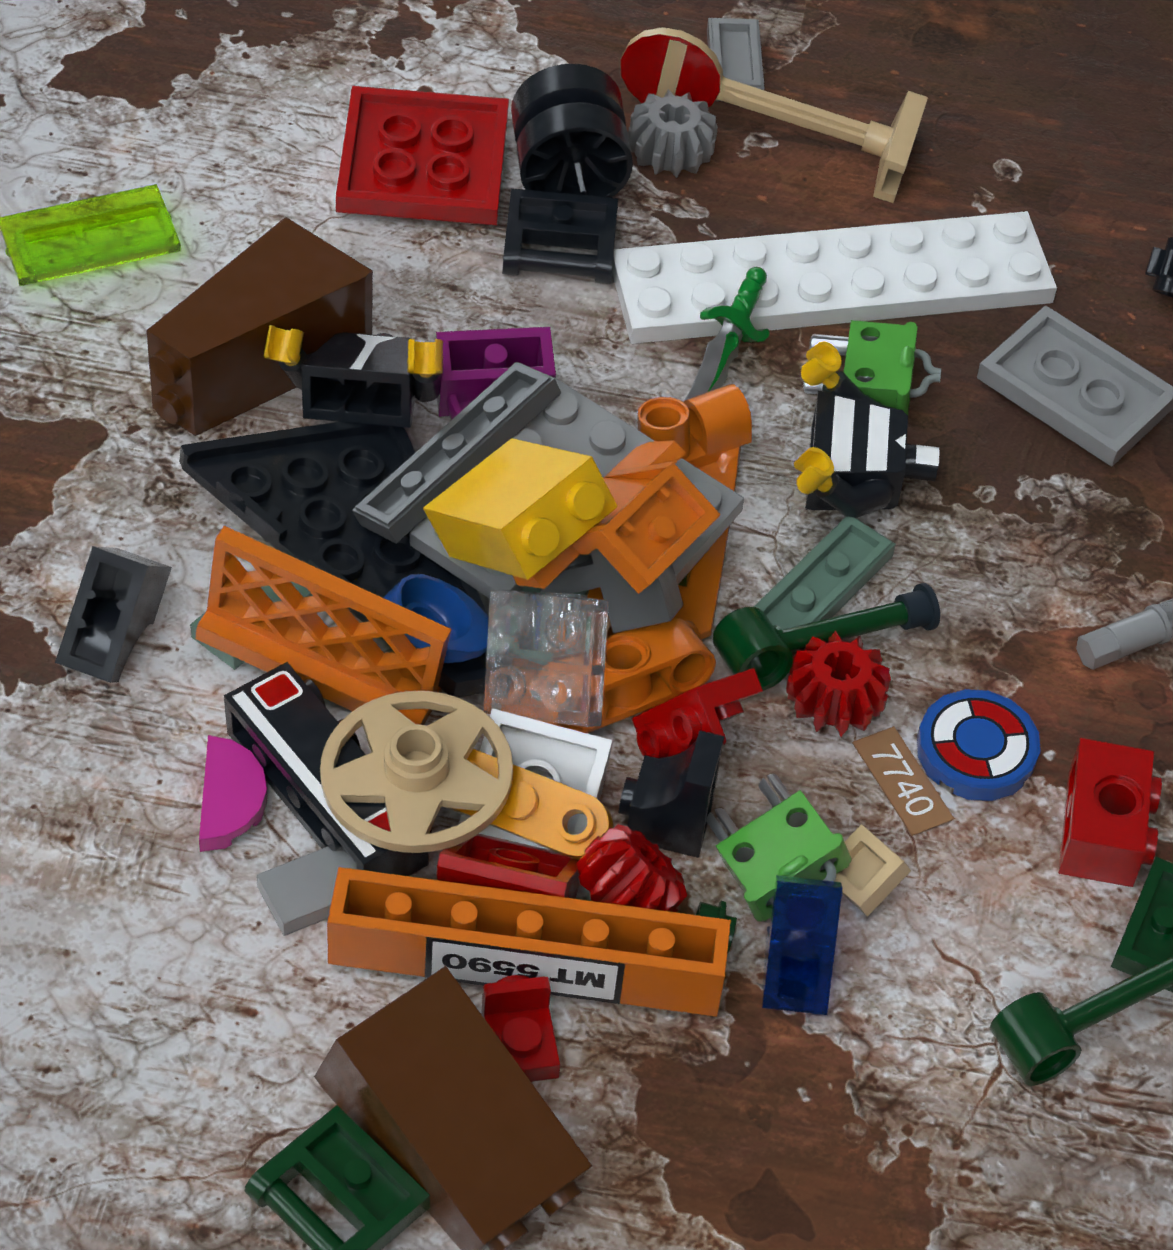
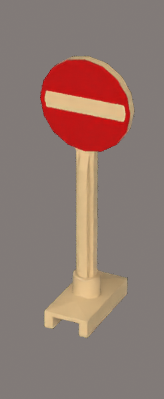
M663 27L644 30L632 38L621 57V77L628 91L641 103L646 101L648 94H654L661 98L664 97L668 89L674 96L680 97L690 92L693 102L705 101L708 103V107L712 106L715 100H721L862 146L861 151L881 157L873 197L894 203L928 99L926 96L908 91L891 127L872 120L870 124H866L727 79L723 76V69L716 54L702 40L682 30Z

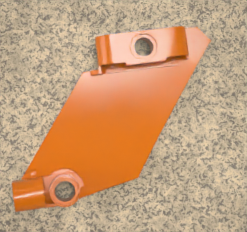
M728 384L687 399L684 402L671 397H657L644 402L639 407L637 414L638 431L654 441L675 440L686 452L682 459L735 492L741 446L752 442L751 412L744 394L736 385ZM730 525L692 568L687 587L678 585L683 606L671 621L613 633L612 627H610L598 648L558 657L551 665L519 655L506 712L588 734L653 708L690 689L705 684L715 670L716 660L714 654L703 643L702 639L712 635ZM594 588L589 590L585 606L604 602L601 588Z

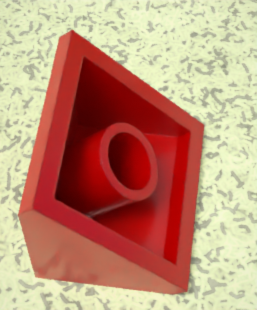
M477 834L471 839L456 846L445 848L439 853L437 880L575 899L580 885L578 877L580 874L576 864L579 860L553 850Z

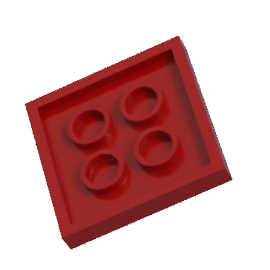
M352 86L336 190V212L497 225L509 99Z

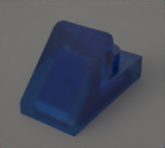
M776 875L771 923L766 931L762 1008L827 1015L843 889L841 882Z

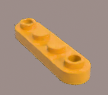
M473 749L467 760L498 779V759ZM514 764L509 797L502 811L490 824L493 827L578 860L585 854V848L597 836L601 837L609 828H614L609 810L594 796ZM449 808L451 810H454L469 817L478 812L474 810ZM575 814H585L587 817L585 830L577 835L570 834L567 828L570 818Z

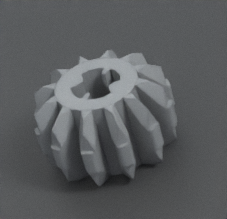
M668 89L662 98L654 94H648L644 103L635 105L634 112L631 114L628 137L631 152L635 153L638 165H652L655 175L663 170L671 171L677 178L683 169L691 173H697L702 163L710 162L711 155L714 153L718 127L716 116L708 111L707 102H693L690 92L682 97L674 96Z

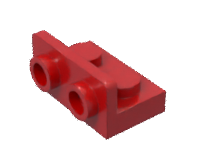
M752 668L697 686L631 718L637 732V744L642 755L664 758L679 754L695 742L699 730L724 736L723 745H725L726 737L720 722L744 713L741 701L763 692L755 669Z

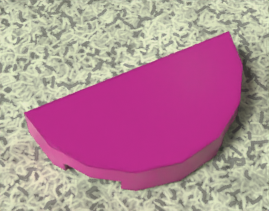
M208 735L199 833L200 852L225 849L231 846L232 839L246 833L252 825L254 827L261 822L267 804L264 768L253 753L231 739Z

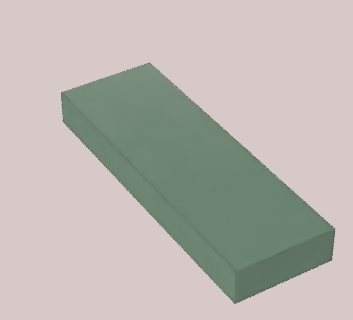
M845 517L754 607L761 609L772 625H778L782 630L832 618L893 557L896 544L854 517Z

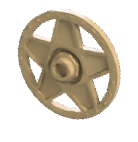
M404 691L392 693L371 700L348 714L333 730L326 742L321 757V787L326 803L335 818L349 832L365 842L391 851L406 853L438 851L471 839L487 828L499 815L511 791L513 780L512 754L507 739L500 727L491 717L475 705L455 696L439 692ZM425 708L450 714L425 726L415 724L398 710ZM363 726L371 753L335 768L342 747L354 732ZM482 734L488 739L498 759V779L467 760ZM345 802L385 803L390 831L383 830L363 820ZM441 807L478 811L459 825L430 833Z

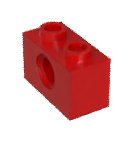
M1080 738L1068 773L1058 874L1133 887L1141 865H1152L1157 848L1158 828L1148 827L1149 813L1156 814L1162 790V778L1152 776L1154 751Z

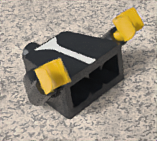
M269 325L264 358L278 361L280 367L294 385L302 390L304 419L410 428L415 398L420 402H430L435 400L440 394L441 374L443 373V340L435 339V342H417L415 339L394 337L387 333L371 335L342 332L335 334L318 350L306 354L301 348L303 331L297 329L289 331Z

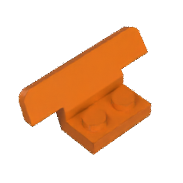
M675 440L647 442L633 449L603 477L618 507L530 579L526 580L513 576L519 586L545 589L580 554L589 555L597 548L639 594L651 585L721 514L675 465L686 454Z

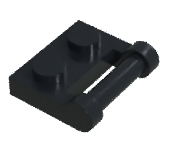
M511 188L502 274L519 275V270L590 276L595 277V283L611 284L618 198ZM522 244L598 251L597 255L525 249L522 248Z

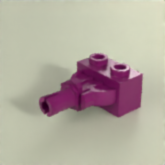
M550 327L436 332V339L443 340V373L441 374L440 394L437 397L439 417L450 416L452 420L515 362L556 378Z

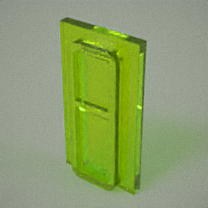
M157 184L0 217V233L6 247L5 253L10 258L19 286L181 251V243L171 221L172 216L167 211Z

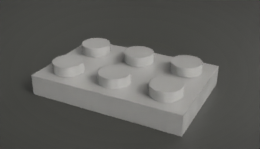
M1046 305L980 363L977 379L1111 467L1173 409V386Z

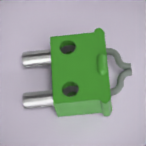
M851 320L849 337L813 334L810 338V349L819 342L826 341L832 344L841 356H846L844 373L863 393L887 407L903 410L907 415L910 397L922 396L927 392L931 383H940L941 368H935L932 365L931 357L928 353L916 349L918 326L914 322L899 325ZM915 357L922 359L924 369L931 375L926 376L922 380L919 388L911 389ZM804 382V392L807 394H818V390L822 391L824 384L811 386Z
M769 774L767 777L782 798V802L764 778L759 783V789L773 806L772 809L740 830L724 809H715L718 818L730 833L729 837L711 812L708 814L706 821L720 841L715 846L725 866L744 891V898L757 921H766L780 911H793L800 907H807L814 913L819 908L824 907L827 904L824 897L825 891L834 883L836 874L850 866L849 864L852 861L842 835L839 833L832 834L802 791L799 790L791 795L776 774ZM816 888V902L813 899L803 897L804 895H806L807 893Z

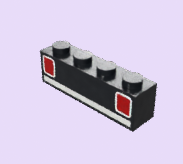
M286 662L224 695L227 734L233 741L253 753L264 768L267 783L321 849L329 847L332 851H336L343 847L357 863L358 870L410 876L429 865L428 852H398L369 844L349 832L332 814L321 787L320 765L326 742L333 730L343 719L337 721L328 711L320 690L312 680L306 679L303 681L289 663ZM355 732L342 747L335 768L366 755L360 748ZM345 802L363 820L383 830L390 831L385 803Z

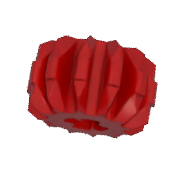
M836 630L829 638L828 643L812 636L809 643L806 644L805 650H797L796 655L793 656V664L789 671L791 675L788 676L786 685L787 699L795 702L796 718L814 717L813 724L816 732L827 724L834 726L840 737L848 730L849 724L865 731L867 726L871 724L872 717H880L888 699L886 692L889 690L891 681L890 668L881 665L880 649L863 650L861 635L851 643L844 642Z
M618 824L614 828H609L601 837L597 836L585 848V854L576 863L580 874L578 876L580 884L590 892L591 901L677 912L679 905L687 897L683 875L673 867L672 859L665 856L659 850L657 844H652L648 841L642 832L632 831L628 826Z

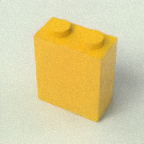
M511 438L424 506L423 510L449 557L528 580L618 506L592 456Z

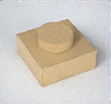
M861 824L845 841L852 858L850 866L836 874V879L832 885L868 917L911 870L898 855Z

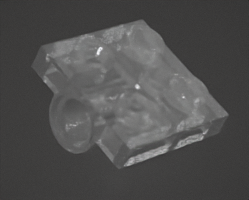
M505 589L490 590L484 712L491 714L493 708L538 721L584 727L601 726L609 600L587 598L585 595L571 593L524 592Z

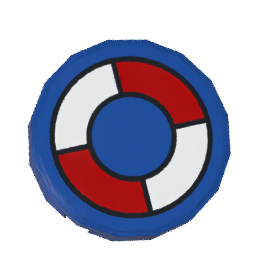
M965 689L944 695L928 707L917 734V756L927 776L938 785L941 780L945 785L954 788L953 794L967 800L993 801L1013 795L1032 776L1040 755L1039 732L1030 715L1011 699L991 691Z

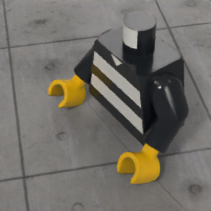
M821 341L806 352L808 362L801 368V377L805 383L811 386H817L821 383L824 385L822 391L818 390L811 426L810 448L794 462L795 469L802 472L797 477L796 484L799 491L806 494L805 510H837L846 517L858 518L878 510L893 509L898 506L904 478L935 482L939 464V447L907 444L908 415L903 410L887 407L863 393L844 372L836 373L841 367L842 360L838 350L832 344Z

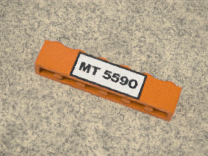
M338 867L327 921L328 964L425 978L430 977L446 966L457 982L482 986L487 983L497 982L511 975H524L529 978L545 976L549 978L550 995L717 1017L725 979L731 920Z

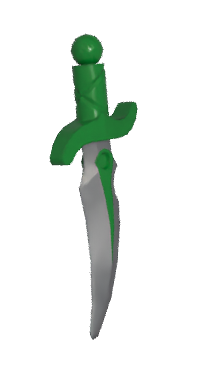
M753 267L747 271L746 279L742 281L738 294L735 296L731 306H712L700 313L702 320L715 319L722 325V328L718 335L708 342L702 364L685 400L723 386L730 363L734 358L738 357V347L741 341L754 343L764 341L769 337V329L756 330L750 320L761 290H763L762 286L767 281V274L764 269Z

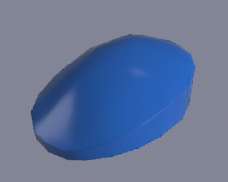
M411 574L403 578L383 597L452 629L445 655V663L464 662L480 657L488 650L494 638V628L482 608L463 591L438 578L424 574ZM404 634L415 648L431 646L413 636Z

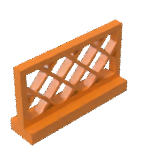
M223 526L215 538L207 611L197 625L195 639L266 672L288 662L303 681L310 679L315 683L324 699L354 711L371 700L392 693L404 691L442 693V689L438 685L452 629L229 527ZM235 556L250 562L256 570L247 572ZM291 582L307 588L313 596L303 597ZM270 586L282 601L272 602L261 587ZM348 608L364 614L369 622L359 623ZM326 611L337 626L328 627L317 612ZM404 634L413 636L431 646L415 648ZM383 637L394 652L384 653L373 638ZM424 708L398 711L415 724L425 725L433 710Z

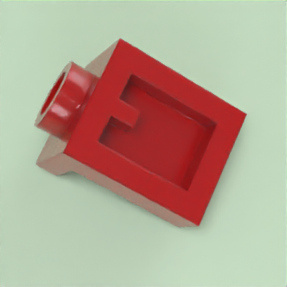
M511 975L483 986L481 1014L531 1082L557 1079L560 1073V1061L549 1009L551 994L549 978L545 976L529 978L524 975Z

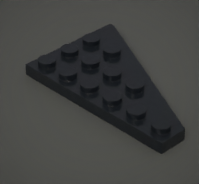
M339 421L181 445L179 462L182 470L277 550L382 598L403 578L411 574H424L438 578L463 591L487 614L475 588L410 546V532L396 544L361 526L352 511L356 505L415 453L404 427ZM348 608L359 620L369 622L364 614ZM495 630L494 638L488 650L480 657L464 662H444L438 687L448 695L457 698L510 688L514 672L504 650L495 646L497 636Z

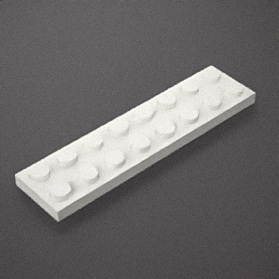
M1028 211L614 249L612 275L631 344L717 336L722 325L715 319L702 320L700 313L712 306H731L735 296L738 294L742 281L746 279L747 271L753 267L764 269L767 274V281L762 286L763 290H761L750 320L756 330L769 329V331L851 323V320L873 321L1053 303L1057 290Z

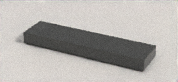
M515 362L355 506L352 511L359 524L397 544L427 516L423 510L424 506L513 438L561 394L555 378Z

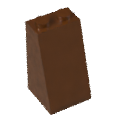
M285 217L146 330L153 409L166 422L170 424L176 423L194 436H197L297 388L282 370L278 361L264 358L269 325L289 331L291 329L303 331L301 348L306 354L318 350L337 333L347 332L372 335L373 270Z
M446 966L337 1038L314 1076L335 1104L430 1194V1208L427 1211L460 1250H484L487 1247L490 1250L508 1249L529 1232L522 1222L541 1207L551 1217L577 1198L582 1191L576 1182L592 1167L591 1163Z

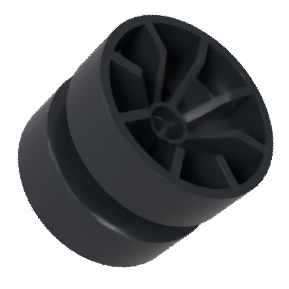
M561 64L543 69L530 76L521 84L512 100L511 115L517 144L520 177L525 190L610 198L615 196L628 182L633 168L622 97L616 82L608 74L592 66Z

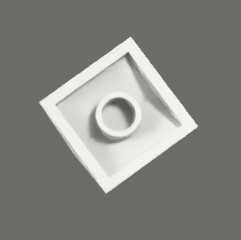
M492 708L490 717L505 735L510 746L514 765L592 795L600 801L613 740ZM484 736L480 751L496 757L488 739ZM461 814L459 824L468 819L469 816ZM575 814L570 818L567 825L570 834L577 835L585 830L587 826L586 815ZM491 825L479 833L548 849Z

